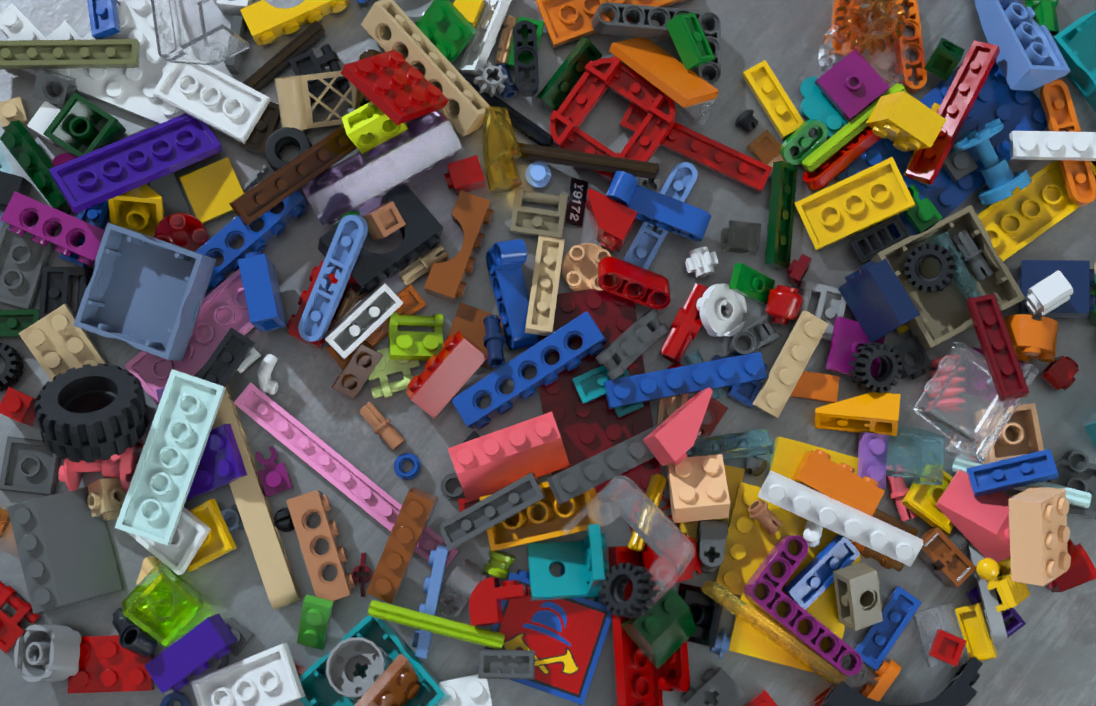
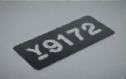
M571 177L565 215L566 223L582 227L588 190L587 181Z

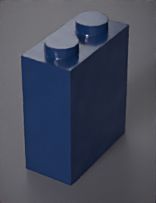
M886 259L878 263L871 260L859 267L860 271L857 270L846 276V283L838 288L871 343L920 315Z
M1022 260L1020 265V290L1025 299L1020 302L1019 314L1032 315L1024 304L1027 301L1028 289L1059 270L1072 286L1073 294L1070 295V300L1044 315V317L1086 319L1089 311H1094L1095 305L1094 295H1090V285H1094L1095 270L1090 269V261ZM1037 314L1032 315V318H1040Z

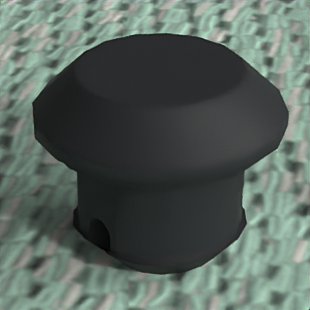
M754 110L744 111L736 119V127L741 126L746 132H751L758 125V121L753 116Z
M282 508L278 510L274 517V524L277 529L283 532L293 530L294 525L289 509Z

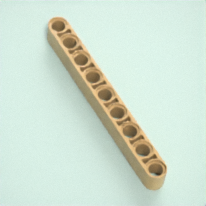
M227 383L212 429L223 424H231L247 476L229 483L268 599L272 608L276 610L300 601L301 595L279 530L274 524V516L260 481L250 446Z

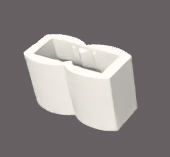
M1057 270L1028 289L1027 301L1024 304L1033 316L1037 314L1041 318V316L1048 314L1070 300L1073 288L1061 271Z

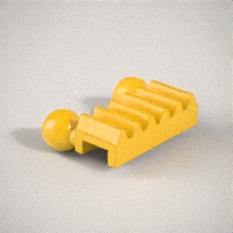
M1010 557L998 563L991 558L981 559L977 563L976 572L981 579L987 581L988 590L997 588L1002 601L995 607L997 612L1015 607L1031 595L1026 583L1011 581Z

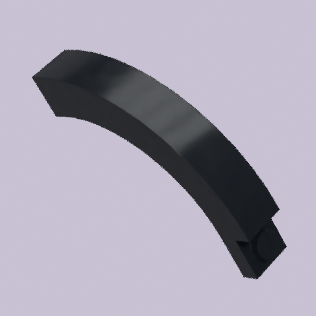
M974 656L963 662L944 690L934 699L921 704L891 705L878 702L857 692L842 680L832 687L819 706H966L977 694V691L971 686L980 677L978 670L983 663Z

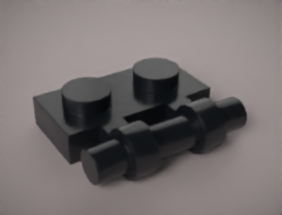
M326 44L321 47L323 56L316 58L313 50H309L289 59L295 75L299 76L323 73L321 68L326 66L330 68L331 72L342 71L338 63L340 59L337 53L333 52L331 46ZM341 76L331 86L338 87L340 92L345 94L349 88L347 83L349 80ZM325 78L324 80L329 83L332 78ZM319 79L307 81L309 92L318 98L326 88V85ZM330 88L321 99L323 103L334 98ZM310 97V103L312 106L316 100Z

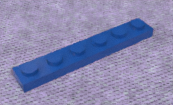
M761 352L607 380L604 382V388L609 409L697 393L708 387L713 390L766 379L767 375Z

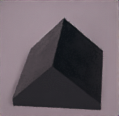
M680 583L678 595L689 606L697 630L687 640L688 642L715 648L726 592Z

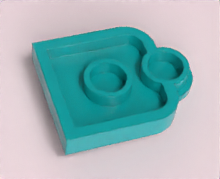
M811 76L806 78L800 86V93L804 98L800 105V114L806 121L815 119L823 122L828 130L826 138L828 140L849 122L817 87L815 81L819 77Z

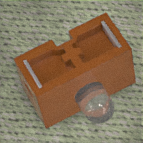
M939 527L929 528L920 537V539H923L924 545L919 551L918 556L926 564L933 563L936 566L933 570L934 573L948 587H959L976 570V566L961 552L969 543V540L962 533H956L949 539Z

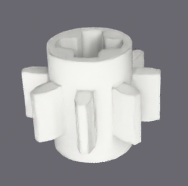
M700 247L689 252L690 258H687L685 261L688 274L694 272L696 278H703L715 273L714 267L719 264L716 251L709 253L708 247Z

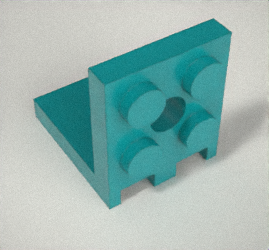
M589 524L582 541L527 544L531 601L598 596L602 587V581L608 578L605 574L609 571L608 561H603V550H606V535L601 533L600 524ZM553 564L561 565L564 568V575L561 577L552 576L549 572V567Z

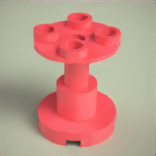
M138 439L137 444L132 448H126L125 453L119 456L115 454L110 456L111 459L104 461L98 459L95 462L86 463L85 460H80L78 463L71 462L66 458L64 465H61L59 468L60 482H66L69 491H76L82 481L83 472H102L104 478H120L123 490L128 492L137 467L136 461L141 456L139 448L144 447L143 440Z

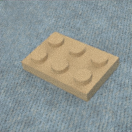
M63 304L18 333L51 382L54 376L59 373L64 374L68 369L74 367L78 369L87 364L97 366L98 363L109 366L86 331L73 326L76 317L67 304Z

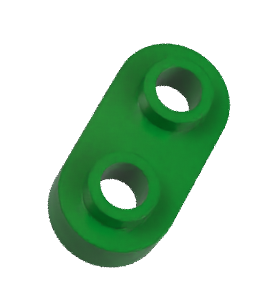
M815 119L805 121L783 142L780 149L782 159L792 165L801 164L807 156L825 142L828 135L826 125ZM814 128L815 133L810 137L809 130ZM795 146V153L790 155V148Z

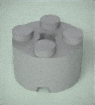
M31 625L25 629L28 631L24 636H19L16 641L14 662L17 669L21 668L24 674L21 677L25 681H63L77 674L79 670L81 635L78 631H73L69 626Z

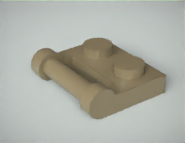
M516 187L510 233L534 237L542 235L562 239L568 194L560 193L559 196L524 191V188ZM522 202L558 206V211L523 207Z

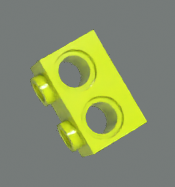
M371 101L342 117L347 136L362 154L408 130L406 122L396 125Z

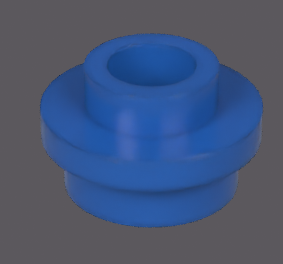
M403 453L396 458L394 471L401 479L412 480L420 473L421 462L414 454ZM406 462H411L413 465L412 470L409 472L403 470V465Z

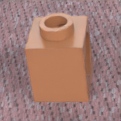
M393 201L384 203L362 216L367 222L368 231L374 240L385 238L406 225Z

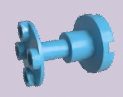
M1000 119L987 123L985 129L979 132L975 128L964 133L962 139L953 143L955 152L974 146L984 165L980 172L987 186L977 194L982 205L984 203L989 205L1013 195L1012 191L1017 186L1022 190L1032 181L1027 170L1012 173L1006 159L998 158L989 138L1004 128V124L1001 123Z

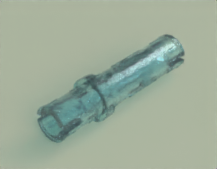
M948 231L934 237L932 241L935 244L948 249L951 255L955 257L957 270H955L956 277L954 281L965 301L967 302L969 298L981 296L973 278L961 259L963 257L961 251H957Z

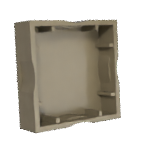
M972 205L937 222L929 230L910 236L878 252L871 259L875 263L884 259L888 261L920 315L906 324L913 337L917 336L925 352L974 327L966 305L969 298L995 294L1001 312L1025 299L1008 267L996 254L990 236ZM964 229L967 230L977 248L983 250L981 254L994 272L990 276H986L982 268H980L986 278L979 282L967 261L963 262L965 258L952 239L953 235ZM922 244H937L951 252V255L955 257L957 270H955L956 277L952 279V284L949 287H945L942 291L929 293L917 290L912 284H909L907 281L908 277L904 273L906 271L904 264L908 261V254L912 253L914 248L920 247ZM927 258L922 262L920 270L925 278L933 279L939 275L941 265L937 259Z

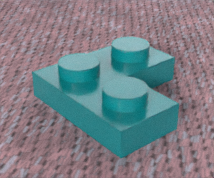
M604 365L572 379L583 405L606 395L604 382L611 379L607 375L608 370ZM627 368L617 378L630 376ZM639 403L614 409L618 418H621L643 408L644 405Z

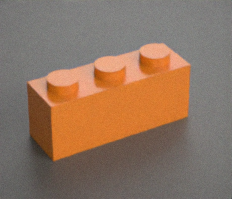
M816 449V451L812 450L805 453L792 480L873 516L885 492L878 487L879 483L867 476L861 478L854 474L855 469L847 464H836L830 460L831 456L822 450Z

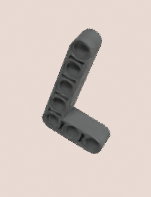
M606 2L598 7L592 17V28L599 34L672 40L666 23L678 14L694 12L715 60L691 70L712 86L721 77V22L718 15L713 12ZM600 15L607 16L610 22L604 21ZM626 17L632 18L635 24L629 23ZM652 20L658 21L660 26L654 25ZM702 24L708 26L710 31L705 30L702 27ZM702 73H706L710 77V81L706 80Z

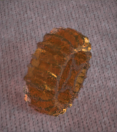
M840 0L839 7L835 11L837 18L834 21L835 25L839 26L837 35H845L842 43L850 41V50L857 46L860 47V54L864 53L866 49H868L870 55L874 54L876 49L882 53L886 50V46L888 48L893 47L895 41L899 40L902 36L901 31L906 26L903 22L906 18V13L901 12L904 4H896L897 0ZM860 4H870L869 7L866 8H854ZM870 12H871V17H870V18L873 19V20H872V24H871L870 27H869L870 21L868 20V18H869L868 16H869V14H870ZM873 31H887L880 35H871Z

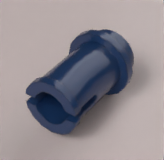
M503 63L497 65V67L501 65L502 74L508 75V78L502 83L505 86L502 92L498 91V94L504 99H509L517 94V90L507 64Z

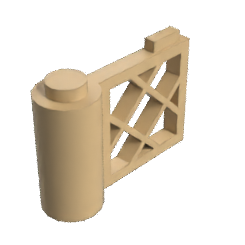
M341 71L275 78L282 128H296L304 133V130L309 128L340 125L341 127L343 125L342 117L335 111L344 100L350 103L355 110L356 87L350 82V87L343 95L331 86L338 77L343 76ZM332 78V80L329 83H327L324 79ZM319 79L326 85V88L318 98L309 92L308 80ZM329 88L342 97L333 110L321 101ZM350 92L352 95V101L347 98ZM310 97L316 100L312 106L310 103ZM318 103L330 111L324 121L313 122L312 111ZM333 114H334L336 117L339 118V119L329 120V119L332 117Z

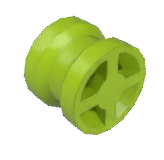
M490 549L488 554L490 559L484 565L483 571L508 579L510 565L514 563L516 557L500 550L491 551Z

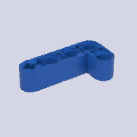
M624 171L615 172L606 194L607 197L636 211V219L694 241H702L712 217L708 212L639 186L638 179Z
M523 239L496 242L486 253L487 268L505 340L510 350L531 347L539 341L538 335L525 333L529 295L521 267L527 260V249Z

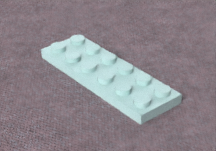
M173 369L171 370L114 528L167 546L171 544L226 387Z

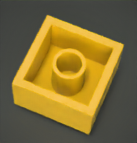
M905 91L881 96L865 124L873 128L872 132L881 138H888L894 142L893 146L896 149L907 152L931 148L946 119Z

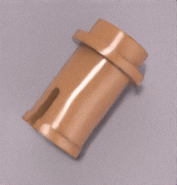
M758 499L748 508L749 516L752 519H756L770 535L779 530L775 525L781 527L783 524L770 511L768 503Z

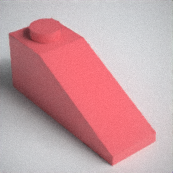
M710 387L693 395L642 440L662 467L671 463L678 465L687 458L686 452L695 443L713 393Z

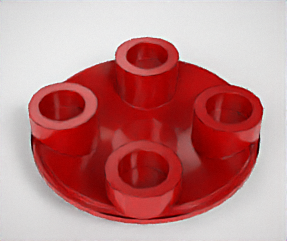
M173 213L159 222L154 232V238L196 252L208 241V234L203 223L195 216L188 213Z

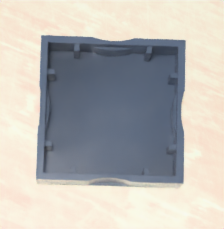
M107 223L95 259L93 276L85 289L73 326L106 338L120 339L134 348L167 360L183 361L217 259L121 226Z

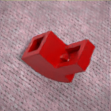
M489 577L481 581L472 591L469 600L471 626L478 627L504 623L501 601L528 597L527 585L519 584V580L502 582L503 587H500L499 578Z

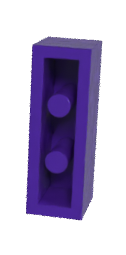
M218 613L206 618L144 665L162 694L171 689L177 692L189 684L187 678L195 674L197 677L209 669L210 665L208 662L216 658L218 661L231 652L229 647L237 639Z

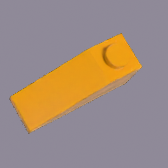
M870 392L815 409V428L897 436L901 394Z

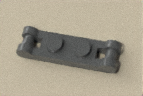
M650 309L596 357L599 364H603L608 370L607 375L611 380L620 376L656 340L669 331L665 323L662 324L657 318L658 313L655 309ZM648 323H649V325L651 326V328L653 329L652 332H651L650 329L647 327V324H648Z

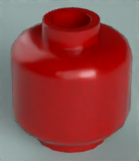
M777 285V288L769 291L765 312L773 316L772 322L787 325L788 320L794 321L799 318L803 297L796 288Z

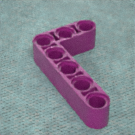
M799 535L782 537L744 587L746 599L834 671L849 676L856 675L861 671L863 665L862 658L858 652L781 591V588L808 552V544L803 537ZM791 540L797 544V552L794 555H791L787 549V545ZM774 562L779 563L781 566V573L778 577H774L771 573V566ZM758 584H761L765 589V594L761 599H757L754 594V589ZM779 602H783L786 605V612L781 617L776 613V606ZM804 619L808 624V629L804 634H800L798 624ZM827 637L829 647L823 652L820 649V641L822 638ZM845 655H849L851 659V664L847 669H844L841 664Z

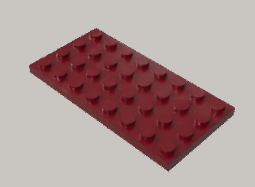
M597 289L557 294L552 333L588 311L608 341L603 345L604 349H606L637 321L635 304L631 300L604 290L597 291ZM538 335V336H539V341H538V342H540L541 340L545 339V338L548 337V336ZM573 338L570 342V348L572 350L579 349L583 344L582 338ZM559 352L549 354L547 359L549 365H554L559 361ZM601 352L594 356L588 354L581 359L582 363L571 371L565 369L557 374L559 378L555 382L547 386L545 384L539 386L543 414L553 413L570 464L569 467L552 472V476L654 427L650 402L643 403V408L621 418H618L614 408L609 409L606 395L584 405L582 404L572 379L602 366L603 364L600 365L596 360V357ZM642 354L627 367L630 376L645 373ZM654 457L596 486L595 491L598 504L645 496L652 475L655 473L661 474L658 460Z

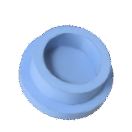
M534 162L526 169V181L534 188L545 187L551 180V170L545 163Z

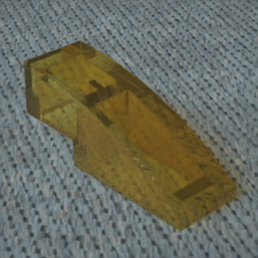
M488 106L485 109L483 123V159L490 192L508 193L522 184L515 160L522 155L507 108Z

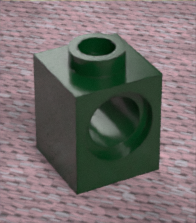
M942 37L930 55L924 69L947 81L960 62L964 49Z

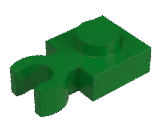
M912 184L908 190L912 195L915 206L906 210L903 214L917 233L920 234L939 222L943 217L928 197L920 200L919 190Z

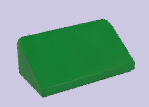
M694 12L678 14L666 23V27L686 70L715 60Z

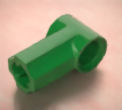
M1025 0L1026 8L1031 7L1036 13L1033 18L1039 26L1045 25L1052 36L1059 33L1056 12L1058 0Z

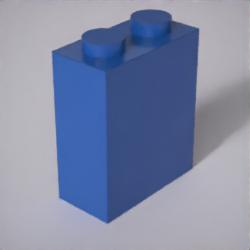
M251 252L246 254L245 258L238 259L250 323L260 332L287 327L275 265L265 253L261 254V252Z

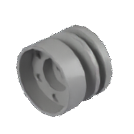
M362 637L349 638L340 642L331 651L326 662V675L330 685L337 693L356 702L383 674L392 661L390 656L374 642ZM362 667L367 669L365 671L367 675L365 678L360 676L362 674L360 670Z

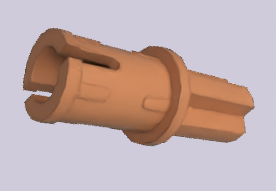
M372 402L366 403L360 409V414L373 427V433H378L392 451L405 442V439L390 424L391 420L386 419Z

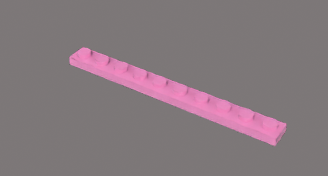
M250 382L234 401V404L391 532L402 505ZM426 526L415 548V552L429 562L431 550H436L439 543L445 544L442 537ZM449 550L446 568L458 555V550Z

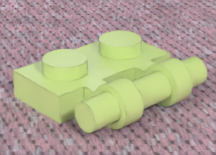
M388 347L377 350V352L383 354V357L368 377V380L371 382L380 379L381 386L371 388L373 398L381 396L387 398L393 396L392 393L408 389L409 382L415 377L412 376L411 370L421 367L419 360L389 359ZM403 372L404 379L389 383L388 376Z

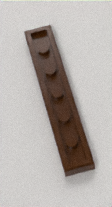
M343 124L229 204L244 226H247L357 149V147L347 136Z

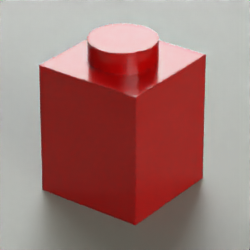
M477 155L447 164L449 173L444 174L448 188H454L456 196L459 195L460 190L470 192L486 186Z
M8 387L0 403V414L32 426L36 419L34 411L36 398Z

